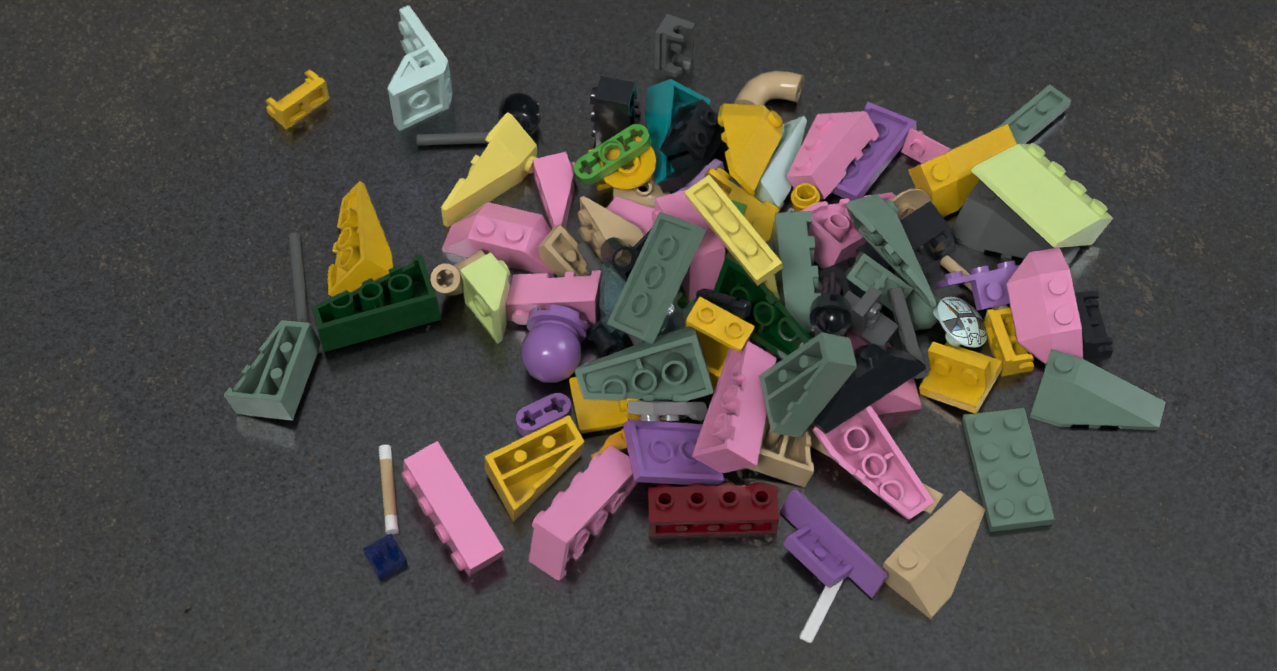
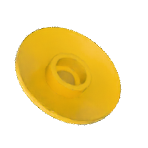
M633 137V140L637 143L642 141L641 138ZM623 142L622 145L624 146V149L627 152L629 148L628 146H626L625 142ZM650 146L646 152L603 178L604 181L618 190H633L644 185L652 177L656 168V155L653 148ZM609 150L605 158L610 161L616 160L620 156V150ZM600 159L599 164L601 167H603L604 165ZM628 165H634L631 170H625Z

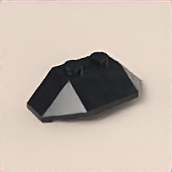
M875 343L858 347L853 351L857 368L811 424L827 434L924 371L926 365L902 350Z

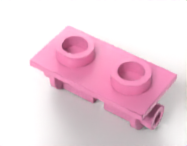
M910 128L901 152L923 163L951 149L927 137L922 131L918 132Z

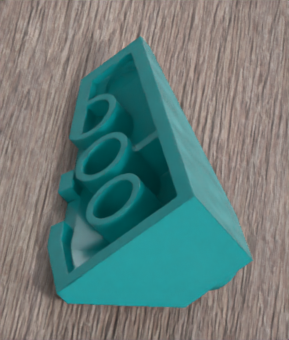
M672 79L648 87L646 94L645 119L647 130L651 137V147L656 155L654 174L656 185L658 186L661 180L674 172L670 160L679 154L666 157L660 151L678 108L702 99L710 106L709 98ZM680 188L672 190L671 192L676 193Z

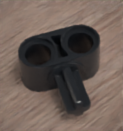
M651 229L633 247L617 237L607 239L601 246L600 254L602 259L625 283ZM623 250L621 256L615 259L616 254Z

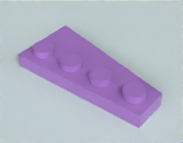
M867 102L865 111L868 113L880 136L874 142L870 140L861 150L863 153L862 157L858 161L853 159L846 167L845 171L847 174L832 190V193L845 199L848 198L850 201L862 198L902 148L910 128L916 130L915 120Z

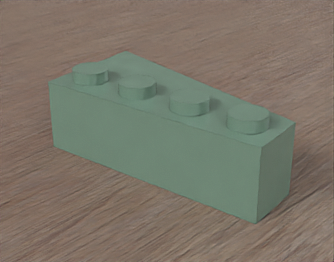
M811 211L775 213L770 241H766V244L783 264V268L774 274L779 301L813 339L816 335L810 325V307L812 302L821 293H814V291L818 290L819 275L818 266H811L814 263L815 249L814 236H808L810 223H812Z

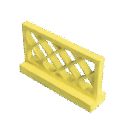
M708 175L684 192L686 199L721 240L732 257L739 262L757 286L763 282L779 300L774 274L783 268L782 262L713 178Z

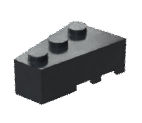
M601 76L598 87L592 88L590 104L594 105L591 113V122L594 125L591 139L596 140V147L629 126L639 124L641 111L635 110V108L639 109V102L635 101L637 99L635 82Z
M931 201L900 220L921 268L942 259L946 255L957 252L950 226ZM868 242L856 249L857 255L860 251L865 253L895 276L901 278Z

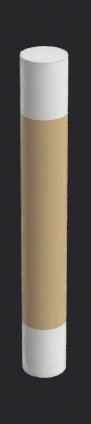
M381 445L379 447L385 528L386 534L394 535L399 532L392 452L390 445Z

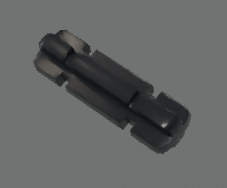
M705 288L698 290L696 293L695 303L699 297H702L742 319L749 317L752 313V304L749 301L743 299L739 301L736 297L719 292L714 294L712 290Z

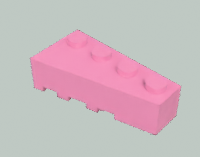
M438 441L404 459L403 472H401L402 477L417 497L424 514L429 516L435 524L434 529L442 543L447 542L453 551L451 557L460 571L464 569L468 576H471L501 558L504 548Z

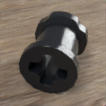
M607 320L596 322L589 327L586 333L587 339L593 341L598 348L600 358L623 350L624 345L621 340L616 339L610 330L611 326L607 324Z

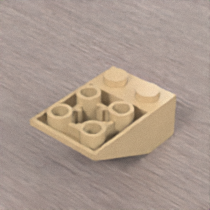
M580 197V210L578 211V217L581 222V227L579 228L580 237L583 242L587 241L596 258L602 260L607 269L606 275L619 294H621L626 283L602 259L600 254L601 246L607 239L617 237L633 247L644 235L636 225L587 197ZM623 250L616 254L615 259L621 256Z

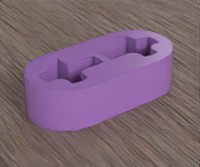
M554 393L523 407L516 414L518 432L525 437L568 415L571 417L570 399L562 393ZM552 406L563 407V411L558 413L557 410H552ZM530 418V420L535 421V425L530 426L529 423H525V419Z

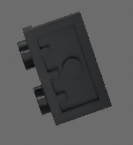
M703 99L679 107L660 151L666 157L688 151L696 160L703 159L718 125V114Z

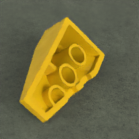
M724 103L720 106L717 119L718 124L725 128L721 137L722 141L727 143L729 148L725 152L729 174L751 194L755 190L782 137L783 121L775 111L770 112L764 105Z
M1007 123L908 169L916 189L925 191L930 196L932 204L941 216L945 217L958 211L964 205L967 197L980 179L971 172L973 167L1017 145Z
M359 181L343 197L337 223V228L341 229V234L338 241L333 244L332 252L337 254L335 265H330L328 270V295L332 297L345 290L352 292L360 288L362 282L370 278L375 281L389 274L388 270L393 268L392 253L365 184Z

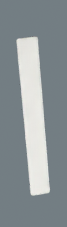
M843 580L830 589L825 586L800 635V639L812 643Z

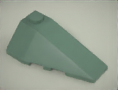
M878 194L849 201L845 206L854 229L913 288L931 309L936 307L933 293L897 215L899 210L895 204L889 199L884 201Z
M691 326L656 337L653 345L648 342H642L574 369L584 399L622 400L626 398L643 399V401L663 399L673 400V402H685L714 393L698 332Z
M1051 349L1029 418L1058 427H1071L1074 424L1089 425V428H1100L1101 425L1118 426L1120 429L1158 430L1166 402L1082 358Z

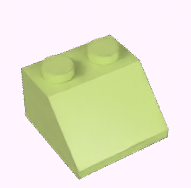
M490 252L460 269L465 303L494 340L500 343L503 341L508 321L506 302L510 290L508 281L510 271L503 260L498 261Z

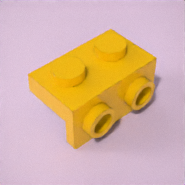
M702 297L698 298L685 321L687 325L736 352H741L745 343L749 341L755 327Z

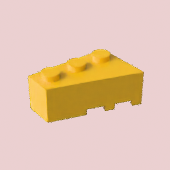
M570 415L484 457V469L513 523L583 454L585 441Z

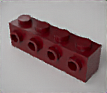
M756 482L751 485L723 483L719 486L690 484L687 487H672L671 485L661 484L656 487H649V536L777 533L779 523L777 485Z

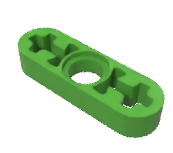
M641 124L631 125L580 157L574 165V172L578 180L582 184L593 185L646 152L651 146V137L647 128ZM637 135L642 141L637 143L633 140V137ZM623 142H625L626 146H628L629 148L627 152L625 151L624 146L622 145ZM609 150H620V156L616 160L610 161L605 158ZM598 158L601 159V161H602V163H603V165H604L603 167H601L600 164L598 163V161H597ZM587 166L593 170L589 175L584 170Z

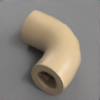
M784 71L762 73L745 84L734 104L765 105L767 101L773 99L798 102L803 89L804 76Z
M483 250L455 265L441 264L434 268L430 279L434 289L438 293L447 296L464 293L460 269L485 256Z

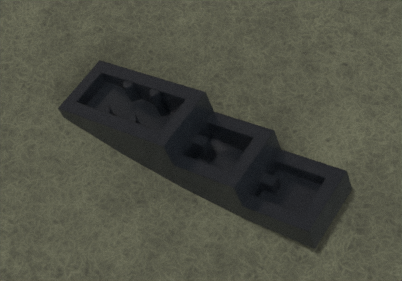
M717 125L703 159L696 160L686 151L679 153L670 160L674 172L658 183L663 193L684 187L700 173L721 144V134L725 131L724 126Z

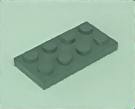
M659 212L607 324L653 345L706 230L693 223Z
M1025 408L964 415L962 423L983 507L986 509L985 515L989 531L995 532L1052 525L1055 518Z

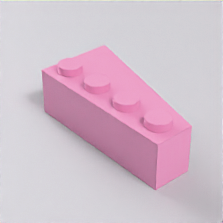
M749 341L745 343L741 352H736L729 348L692 454L693 458L721 474L757 466L767 414L759 375L776 364V357Z
M611 445L602 454L597 453L591 460L589 467L583 473L578 472L575 475L570 487L565 492L560 491L553 499L551 506L546 511L542 510L536 515L532 523L534 530L529 555L530 563L559 582L567 573L565 566L569 559L572 558L577 561L584 552L583 547L590 533L596 537L607 520L608 511L614 514L637 485V482H634L629 456Z

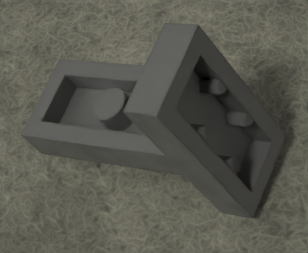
M870 286L860 299L848 291L844 296L850 303L852 321L848 330L868 345L875 343L886 346L898 330L899 325L879 312L882 308L880 304L881 292Z

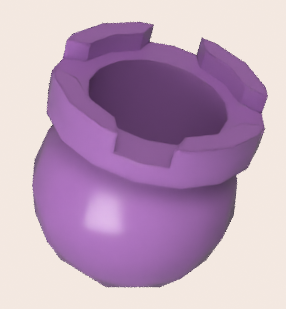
M550 304L549 310H539V307L536 306L529 312L527 320L529 333L522 343L521 350L522 363L530 376L544 383H558L567 379L575 372L574 369L579 366L581 361L580 343L585 340L588 322H583L579 319V312L555 304Z

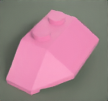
M487 202L452 224L442 247L443 252L467 258L480 250H483L485 255L491 252L498 261L503 260L509 268L535 274L548 273L549 277H555V273L541 260L538 250L540 243L551 231L544 216L541 214Z
M1060 248L1029 252L1006 284L1017 343L1045 363V365L1051 349L1083 359L1082 326L1070 269Z

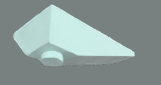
M804 116L783 124L782 137L754 190L756 193L754 198L762 203L768 201L778 209L784 205L783 201L791 189V184L786 176L801 148L807 123ZM732 177L730 181L740 187V184Z

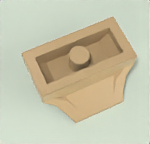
M556 225L538 246L541 260L557 277H565V272H575L576 276H590L585 268L587 264L577 249L580 243L565 227Z

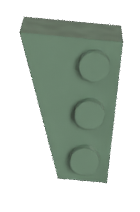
M280 321L259 348L260 354L251 366L246 365L241 372L243 376L233 389L229 387L224 394L236 414L293 421L321 344L310 323Z

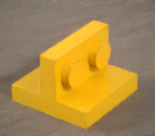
M932 342L928 349L930 370L919 387L920 395L977 414L1003 369L1002 361L962 347H954L948 342L945 345Z

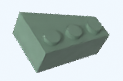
M821 332L759 375L772 433L801 437L857 368L850 338Z

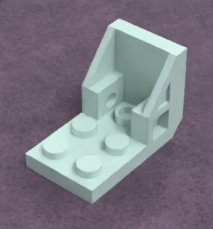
M409 5L399 9L401 21L398 22L399 29L404 36L401 44L407 55L404 56L388 86L393 121L399 131L448 109L453 98L448 59Z

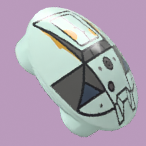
M945 297L933 309V314L945 330V337L950 345L954 347L963 345L977 348L986 342L987 328L980 314L966 301L957 297Z

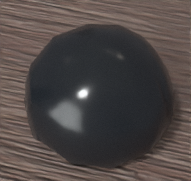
M519 92L509 94L500 104L498 120L500 121L508 112L513 115L527 134L531 136L539 127L541 120L539 113L540 105L528 94Z

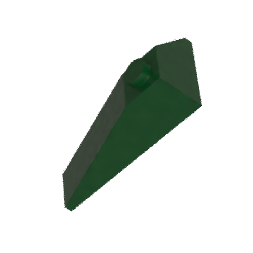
M730 256L725 257L713 292L714 294L719 292L736 297L739 301L743 299L752 304L751 315L742 319L755 326L750 336L751 339L782 359L812 339L763 282L757 286L737 260Z

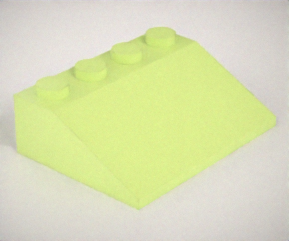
M1034 143L1017 144L974 166L971 170L1054 248L1092 245L1113 219L1106 212L1108 208L1097 199H1091L1085 193L1087 190L1081 183L1075 180L1071 181L1065 175V169L1056 162H1050L1044 156L1045 151Z

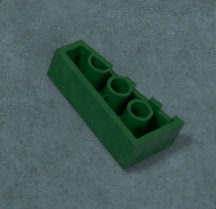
M422 254L412 258L413 262L402 268L400 265L389 269V274L375 281L370 278L362 282V286L352 292L345 290L312 306L323 351L327 352L441 320L437 296L431 284Z

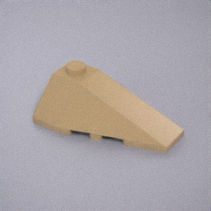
M960 490L905 539L884 562L882 569L888 574L885 583L928 618L932 619L953 594L986 509Z

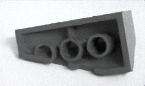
M979 180L967 197L951 229L954 241L971 250L984 253V250L1002 253L1001 257L1011 259L1012 256L1025 259L1029 252L1054 248L981 180ZM1078 246L1059 247L1068 267L1080 250Z

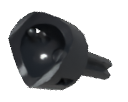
M833 272L830 273L829 277H823L822 295L818 296L810 307V325L816 336L823 332L842 337L849 329L852 321L851 305L846 298L840 295L841 279L836 278V273Z

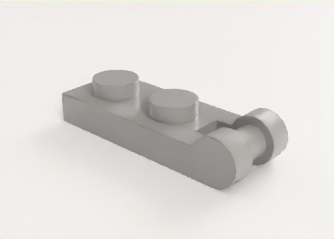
M628 401V414H640L641 421H679V419H686L688 416L692 420L701 421L706 417L707 407L704 402Z

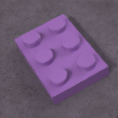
M628 419L623 428L634 482L719 486L724 481L723 473H719L692 457L703 424Z

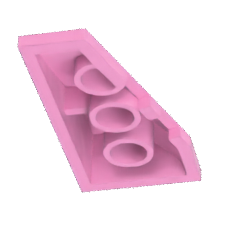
M871 405L827 434L817 427L812 429L833 460L907 520L935 503Z

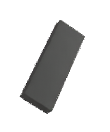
M902 287L890 288L887 294L895 322L899 325L898 332L903 349L923 362ZM926 370L922 371L914 378L919 379L926 377Z

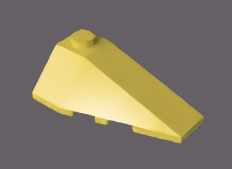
M507 112L490 131L485 139L489 144L481 157L475 154L471 161L472 166L466 179H459L442 205L441 212L445 226L450 227L480 206L522 182L529 173L534 172L533 159L538 158L537 144L510 113Z

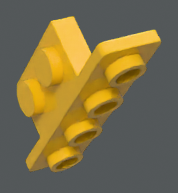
M717 167L716 170L713 168L708 169L704 176L710 175L718 186L729 192L727 197L730 200L747 204L744 217L765 242L769 241L775 213H779L780 210L768 201L762 203L754 198L756 194L754 191L749 194L741 185L739 187L731 182V175L721 168Z

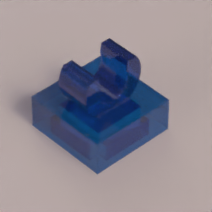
M392 534L363 548L365 557L379 579L408 564L405 555Z

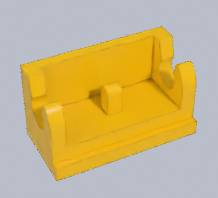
M312 70L305 72V75L308 77L305 79V83L278 102L271 97L265 100L269 105L266 107L267 113L286 130L330 99L326 81Z
M1011 308L987 310L984 320L985 327L987 328V340L994 358L1002 361L1003 369L1000 372V376L1033 371L1034 364L1031 361L1034 359L1032 354H1028L1027 350L1017 343Z

